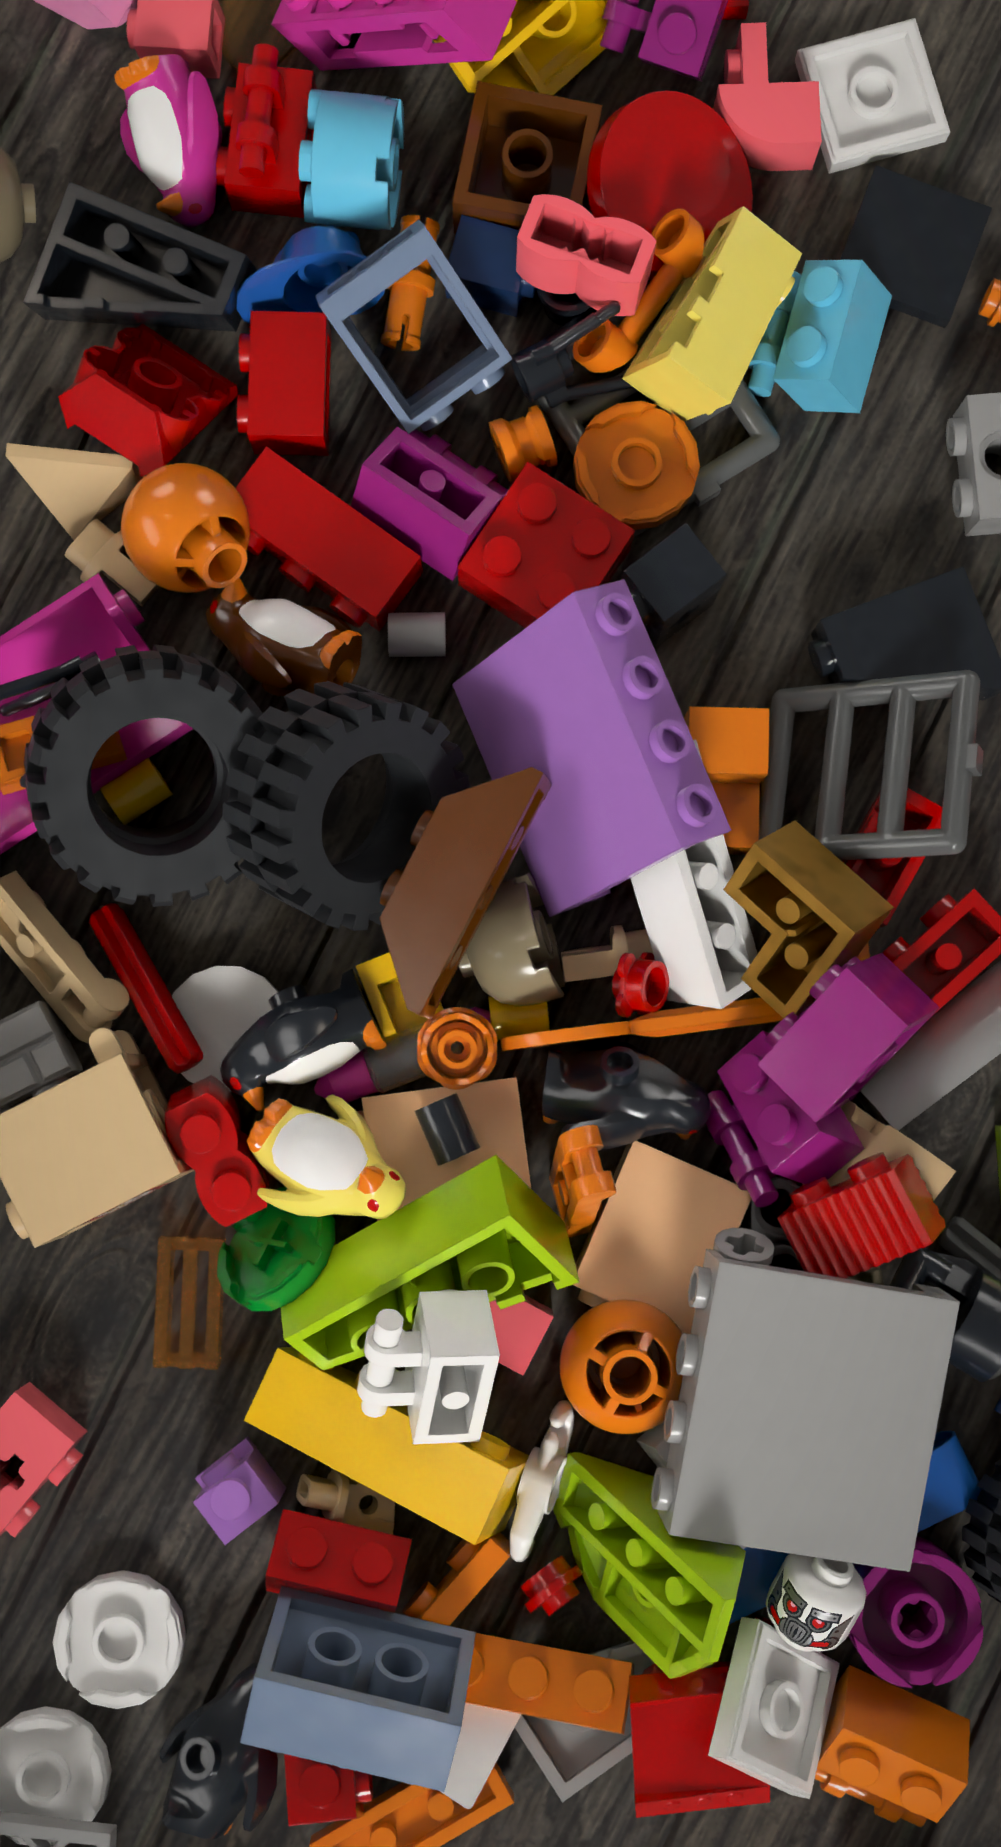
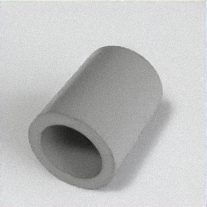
M445 612L388 613L389 657L446 656Z

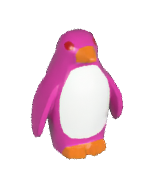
M180 55L145 56L128 63L129 66L120 68L114 75L117 86L125 92L127 109L123 112L120 119V135L126 154L162 194L163 200L156 204L157 209L170 215L174 222L189 228L196 227L209 220L214 213L216 203V160L218 149L222 143V129L218 122L214 100L206 78L199 71L191 72L189 62Z

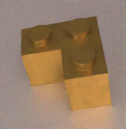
M793 821L755 842L723 889L771 933V936L745 971L741 980L783 1018L791 1012L798 1016L803 1010L813 1004L816 999L809 993L812 986L835 964L838 963L842 967L851 958L857 957L894 908L797 821Z

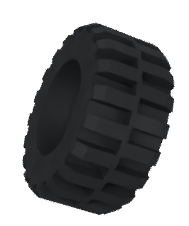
M154 644L152 651H137L135 645L116 648V656L99 662L97 656H94L79 664L81 672L70 681L63 677L50 690L52 699L46 708H38L31 724L33 733L30 743H26L24 757L25 784L33 822L40 838H45L49 845L51 856L63 870L72 868L77 873L78 882L95 893L103 886L111 889L115 901L131 905L135 903L137 895H145L150 897L152 906L155 907L173 905L172 894L188 891L191 900L194 901L210 895L206 883L221 876L228 885L243 873L238 867V861L241 857L230 852L226 836L239 831V828L223 820V802L237 801L238 790L225 783L230 767L240 770L245 768L249 755L237 749L246 733L260 739L267 730L258 720L263 713L243 687L227 671H220L210 660L192 652L190 656L177 653L172 646ZM168 718L181 721L192 727L203 737L211 750L214 761L215 773L213 781L201 804L185 818L158 828L131 827L107 816L97 803L91 787L93 759L103 743L121 728L140 720Z

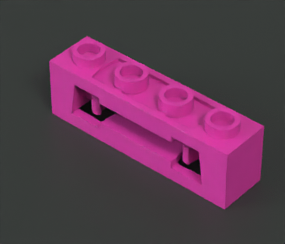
M282 0L271 25L320 71L490 61L494 57L517 1ZM361 33L354 49H338L339 44L346 46L350 43L351 34ZM439 35L446 40L445 42L432 43L433 39H437Z

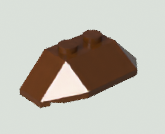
M530 767L442 797L435 811L426 810L417 822L410 844L416 848L404 871L396 869L386 882L380 897V904L385 906L379 918L406 1007L413 1013L432 1020L452 977L552 786L543 772Z

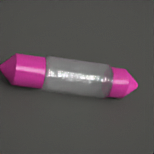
M479 1007L471 1008V1010L486 1018L491 1024L489 1010ZM424 1023L386 1038L388 1045L384 1049L376 1051L371 1047L364 1048L343 1066L318 1078L314 1087L315 1093L323 1098L333 1094L349 1103L375 1092L384 1093L426 1077L417 1061V1037ZM458 1041L451 1045V1050L454 1053H460L464 1048L463 1044Z

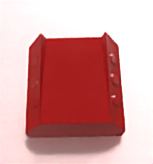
M142 323L136 328L126 327L119 331L113 348L94 345L84 350L73 384L58 398L67 429L77 425L136 464L139 468L140 477L155 469L166 466L238 396V389L236 384Z
M718 1662L711 1668L698 1669L682 1677L672 1679L656 1664L649 1666L640 1675L629 1676L636 1818L770 1803L769 1784L708 1756L731 1662Z

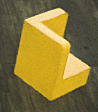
M390 952L356 965L384 1038L390 1039L424 1025L428 1018L419 1016L406 1007ZM441 1001L435 1014L444 1010Z

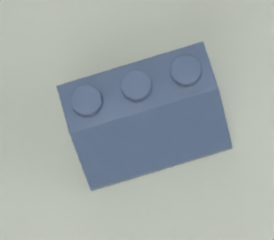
M281 1586L254 1676L240 1743L445 1792L462 1727L476 1632Z

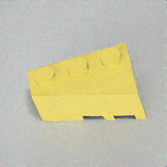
M744 206L718 221L704 244L703 256L697 270L692 276L687 279L684 278L679 284L622 379L671 415L672 412L683 421L702 414L710 415L716 409L731 404L776 308L786 298L795 283V278L792 277V274L802 253Z

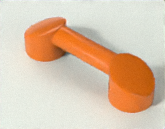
M675 209L667 213L657 223L651 234L657 241L654 254L664 264L645 288L635 315L625 316L618 327L610 320H607L601 326L574 342L572 351L574 359L590 372L602 373L612 371L632 359L638 349L637 342L682 280L689 278L697 270L703 256L704 233L699 221L685 209Z

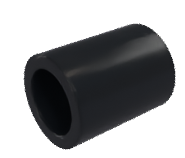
M457 1093L415 1111L438 1166L480 1148Z

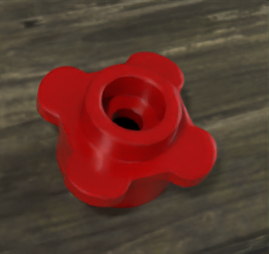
M643 952L640 958H636L633 953H624L620 957L612 981V990L616 999L615 1008L618 1015L630 1017L633 1011H637L639 1015H645L650 1012H657L663 1007L669 991V976L664 963L655 960L653 953Z

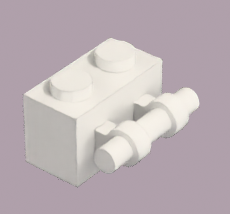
M447 1289L420 1292L413 1329L407 1332L402 1329L404 1319L398 1311L394 1309H383L376 1316L375 1324L370 1326L366 1333L364 1354L369 1361L360 1371L357 1386L358 1395L362 1399V1412L369 1417L377 1418L386 1413L388 1406L407 1405L413 1444L480 1442L500 1357L487 1290L458 1291ZM395 1367H405V1371H397Z

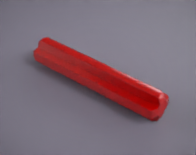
M110 903L93 912L89 918V924L122 984L127 989L133 1004L168 1067L175 1073L180 1074L198 1065L203 1060V1051L124 910L116 903Z

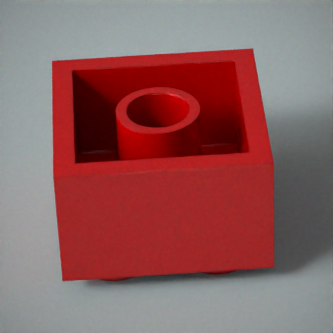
M527 462L458 565L459 586L526 628L572 592L609 583L631 549L635 530Z

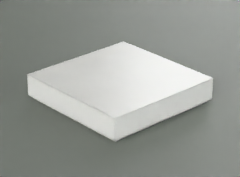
M915 18L797 50L794 61L800 81H819L822 138L820 146L829 174L946 142L950 129Z
M741 1617L708 1756L790 1795L810 1799L839 1663L818 1651L807 1652L788 1645L780 1638L774 1627L760 1619Z

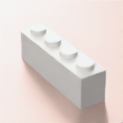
M693 740L694 743H695V746H696V748H697V750H698V753H699V755H700V757H701V754H700V751H699V747H698V744H697V740ZM724 835L695 844L630 878L655 960L663 962L667 968L669 976L668 1001L723 1009L751 990L741 980V977L757 956V950L745 909L723 890L734 874Z

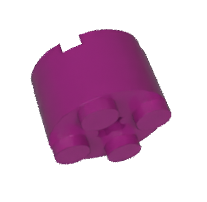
M917 1536L910 1572L853 1564L862 1577L867 1594L864 1608L848 1637L864 1662L875 1674L899 1687L913 1688L912 1686L932 1683L938 1686L951 1682L971 1665L979 1652L983 1640L984 1626L982 1625L981 1600L973 1581L942 1548L925 1538ZM908 1602L913 1605L917 1604L919 1607L917 1613L912 1617L906 1612L900 1613L901 1608Z

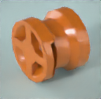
M538 405L528 407L526 417L522 416L511 421L498 418L489 422L492 441L508 481H515L527 462L534 466L539 464H547L548 467L557 465L558 460L546 420Z

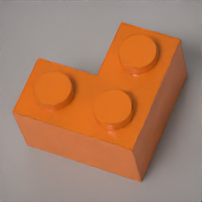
M690 706L684 716V720L692 739L697 740L704 767L731 828V831L723 834L728 852L732 855H746L752 845L759 840L760 783L768 775L769 708Z

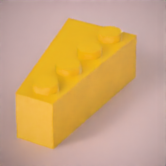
M294 1347L277 1348L245 1416V1422L474 1545L505 1530L516 1506L517 1491L529 1457L528 1454L511 1447L501 1439L483 1431L480 1442L413 1444L407 1405L388 1406L386 1413L377 1418L369 1417L362 1412V1399L357 1392L360 1371L356 1374L339 1365L322 1370Z

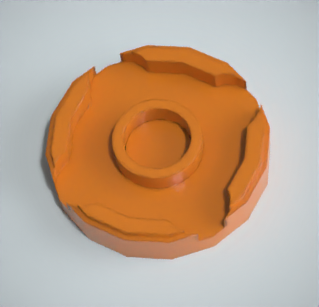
M644 401L618 403L595 415L579 439L573 460L575 484L579 494L634 530L657 527L675 517L691 498L700 468L697 442L685 422L672 412L670 415L665 410L656 408L657 405Z

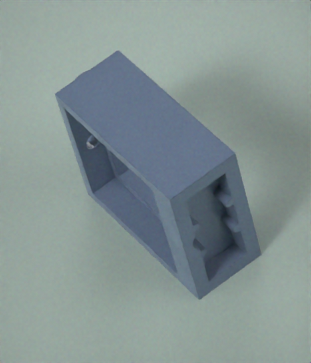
M419 219L315 295L321 310L408 434L419 426L423 431H427L443 422L454 410L451 405L452 402L470 389L474 394H479L493 386L505 374L502 366L512 360L511 355L427 228ZM427 260L482 342V345L406 399L349 316Z

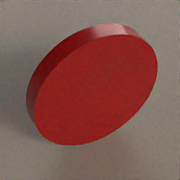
M666 90L648 93L616 110L605 121L596 135L587 167V191L594 218L614 217L624 219L641 226L652 234L657 223L667 213L675 209H685L701 224L705 244L717 222L743 206L752 213V182L743 149L725 120L703 101L677 91ZM655 254L649 277L650 281L664 264Z

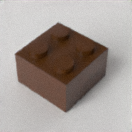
M478 81L452 201L454 234L457 233L462 215L520 230L534 195L549 194L565 197L585 208L588 195V160L593 142L600 130L602 105Z

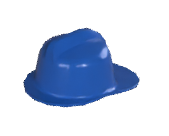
M314 226L293 234L275 257L274 263L260 268L244 281L237 292L236 309L242 319L250 324L251 311L323 312L318 305L315 295L367 258L362 253L358 236L353 232L344 231L333 226ZM385 290L351 315L360 314L375 306L384 295Z

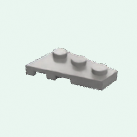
M633 1640L588 1653L589 1655L631 1662L635 1665L633 1675H640L649 1666L655 1664ZM710 1664L703 1668H711L713 1667V1664ZM630 1700L624 1735L522 1714L515 1726L516 1731L562 1803L632 1753Z

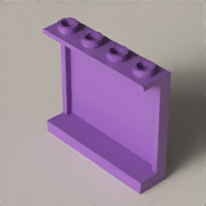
M625 579L572 592L452 684L492 780L533 767L543 772L552 784L520 845L549 917L596 901L610 894V888L695 844L731 831Z

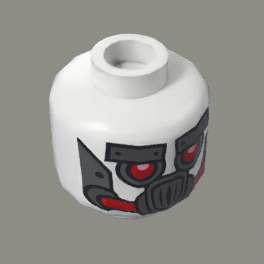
M789 1554L769 1588L766 1607L776 1632L788 1645L807 1652L827 1651L835 1649L847 1638L864 1608L867 1592L862 1577L854 1568L853 1563Z

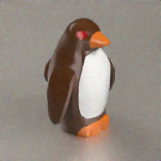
M239 577L215 596L207 609V622L213 634L224 642L241 667L253 679L261 682L263 689L270 694L285 696L298 688L314 694V683L330 681L343 686L344 682L352 684L361 661L362 635L352 631L338 616L319 607L297 605L281 598L255 599L247 593Z

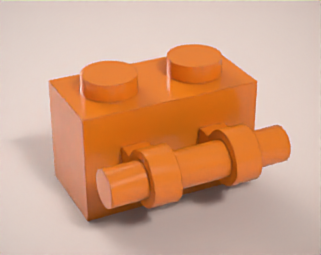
M849 1665L834 1688L815 1780L820 1781L821 1790L831 1795L842 1798L846 1793L874 1806L875 1815L890 1822L896 1823L899 1819H903L918 1827H922L927 1819L938 1823L968 1785L970 1719Z

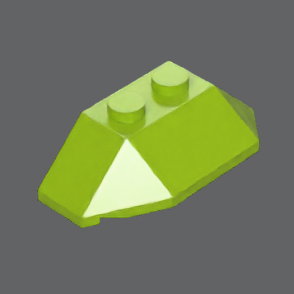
M580 1452L568 1453L567 1463L564 1466L559 1485V1495L553 1512L560 1527L568 1529L573 1556L578 1567L583 1572L582 1576L593 1600L670 1679L682 1677L718 1662L736 1601L746 1551L738 1545L669 1535L658 1514V1510L652 1508L651 1493L654 1476Z

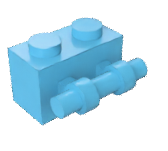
M806 260L802 275L796 271L793 272L792 277L795 278V283L786 298L776 308L749 364L752 373L748 388L756 396L769 397L771 396L774 382H776L804 411L860 413L892 295L863 260Z

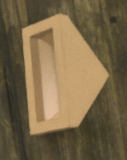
M7 443L5 456L73 540L77 538L94 519L102 520L125 502L135 485L144 477H140L139 468L136 464L118 454Z

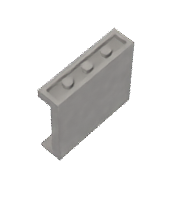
M706 1249L703 1267H694L689 1283L688 1304L690 1307L695 1308L691 1334L683 1333L677 1348L676 1372L678 1375H683L679 1400H670L665 1413L664 1440L665 1442H670L666 1468H657L652 1484V1508L658 1510V1514L669 1535L910 1572L960 1302L938 1287L913 1283L911 1290L726 1259L716 1250Z

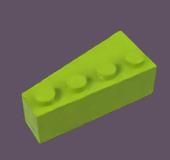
M494 1155L396 1210L389 1217L380 1219L334 1245L327 1265L313 1285L293 1302L280 1307L283 1338L320 1369L326 1370L365 1356L366 1333L370 1326L375 1324L377 1314L383 1309L398 1311L404 1319L402 1329L404 1331L413 1329L420 1292L447 1289L458 1291L487 1290L489 1302L496 1300L501 1310L526 1301L524 1290L550 1281H553L557 1290L579 1283L565 1222L497 1155Z

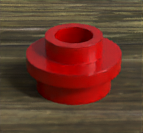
M561 1555L521 1585V1589L529 1599L525 1604L528 1611L532 1613L542 1606L547 1615L551 1616L575 1598L580 1591L573 1582L583 1574L578 1565L571 1568L563 1555Z

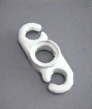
M561 1400L553 1408L549 1417L551 1423L541 1442L540 1448L535 1446L531 1451L520 1479L516 1497L517 1507L509 1538L510 1555L516 1562L524 1561L531 1553L535 1543L534 1536L544 1514H550L559 1495V1485L564 1466L567 1463L566 1456L574 1428L573 1407L569 1401Z

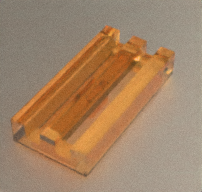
M158 1237L153 1368H167L168 1366L179 1367V1369L203 1367L205 1370H218L220 1368L223 1289L217 1277L218 1253L223 1241L226 1242V1238ZM175 1250H184L179 1352H170ZM198 1251H209L205 1353L194 1352Z

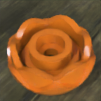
M463 1007L444 1009L434 1014L432 1020L428 1019L418 1033V1064L426 1076L437 1081L442 1086L452 1090L465 1089L486 1078L494 1069L497 1061L496 1032L486 1018L471 1009ZM456 1041L461 1042L464 1046L463 1050L460 1053H454L451 1050L452 1043Z

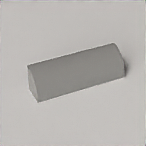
M1001 961L959 991L937 1011L855 1096L871 1117L885 1126L890 1125L899 1131L1001 1054Z

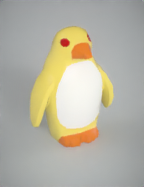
M333 1094L325 1098L330 1108L338 1115V1120L303 1107L294 1106L287 1100L280 1098L272 1102L264 1110V1117L254 1123L247 1143L256 1161L269 1174L282 1183L287 1190L279 1191L258 1188L257 1195L262 1200L281 1210L299 1216L313 1217L339 1214L385 1219L399 1208L405 1198V1182L399 1172L388 1166L380 1156L374 1136L363 1116L345 1100Z

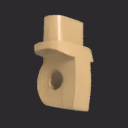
M98 519L91 521L65 552V557L82 571L80 580L85 582L98 573L101 578L106 576L121 590L124 588L130 598L140 606H143L158 589V585L143 576L133 563L123 555L126 550L121 531L115 534Z
M622 925L611 926L610 945L561 952L564 982L613 976L619 959L624 953H633L636 958H640L643 952L653 953L646 929L624 932Z
M335 1469L331 1470L327 1479L307 1474L301 1475L297 1486L296 1498L302 1506L322 1510L323 1516L329 1520L393 1535L394 1501L351 1478L349 1479L346 1475ZM367 1495H372L371 1505L366 1509H360L361 1499Z

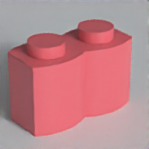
M549 194L534 195L517 236L516 272L527 283L540 290L554 294L576 293L584 303L597 311L615 301L621 306L620 312L615 316H632L636 313L649 280L657 241L648 231L633 222L614 217L594 218L586 208L568 198Z

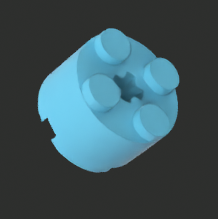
M311 89L308 99L307 116L308 128L314 130L313 141H301L298 169L300 181L311 182V184H307L305 190V222L363 229L391 230L397 218L402 182V170L398 169L399 149H404L403 101L381 95Z

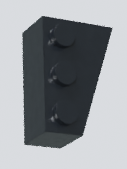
M69 181L23 303L45 320L138 326L143 323L146 326L237 332L242 320L236 309L237 292L244 281L258 270L246 254Z

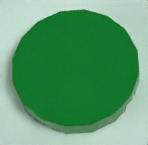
M280 1187V1188H278V1189H276V1190L286 1191L287 1188H286V1187ZM267 1203L266 1208L231 1226L237 1232L233 1236L230 1245L223 1241L218 1253L217 1277L223 1291L237 1303L252 1312L273 1311L293 1302L313 1285L328 1263L335 1243V1219L333 1215L321 1217L299 1216Z

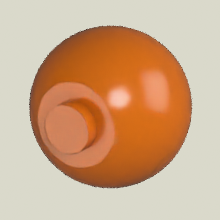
M175 463L162 466L150 472L130 492L122 512V540L131 562L149 581L170 591L192 593L205 591L210 588L227 587L241 576L247 563L246 551L250 538L249 517L242 497L225 477L208 467L198 464Z
M613 1300L591 1308L573 1324L562 1346L560 1378L568 1400L585 1420L608 1432L634 1434L653 1429L662 1424L670 1400H679L683 1375H678L676 1372V1354L680 1337L683 1334L682 1331L663 1311L641 1301Z

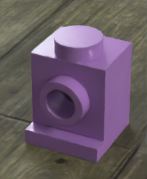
M247 1436L195 1477L202 1490L193 1503L223 1544L226 1545L279 1503L286 1490V1486Z

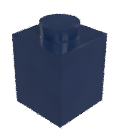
M462 215L448 262L478 307L517 317L523 296L533 299L537 290L536 287L527 283L516 272L517 236L520 230ZM446 290V298L452 299V297Z

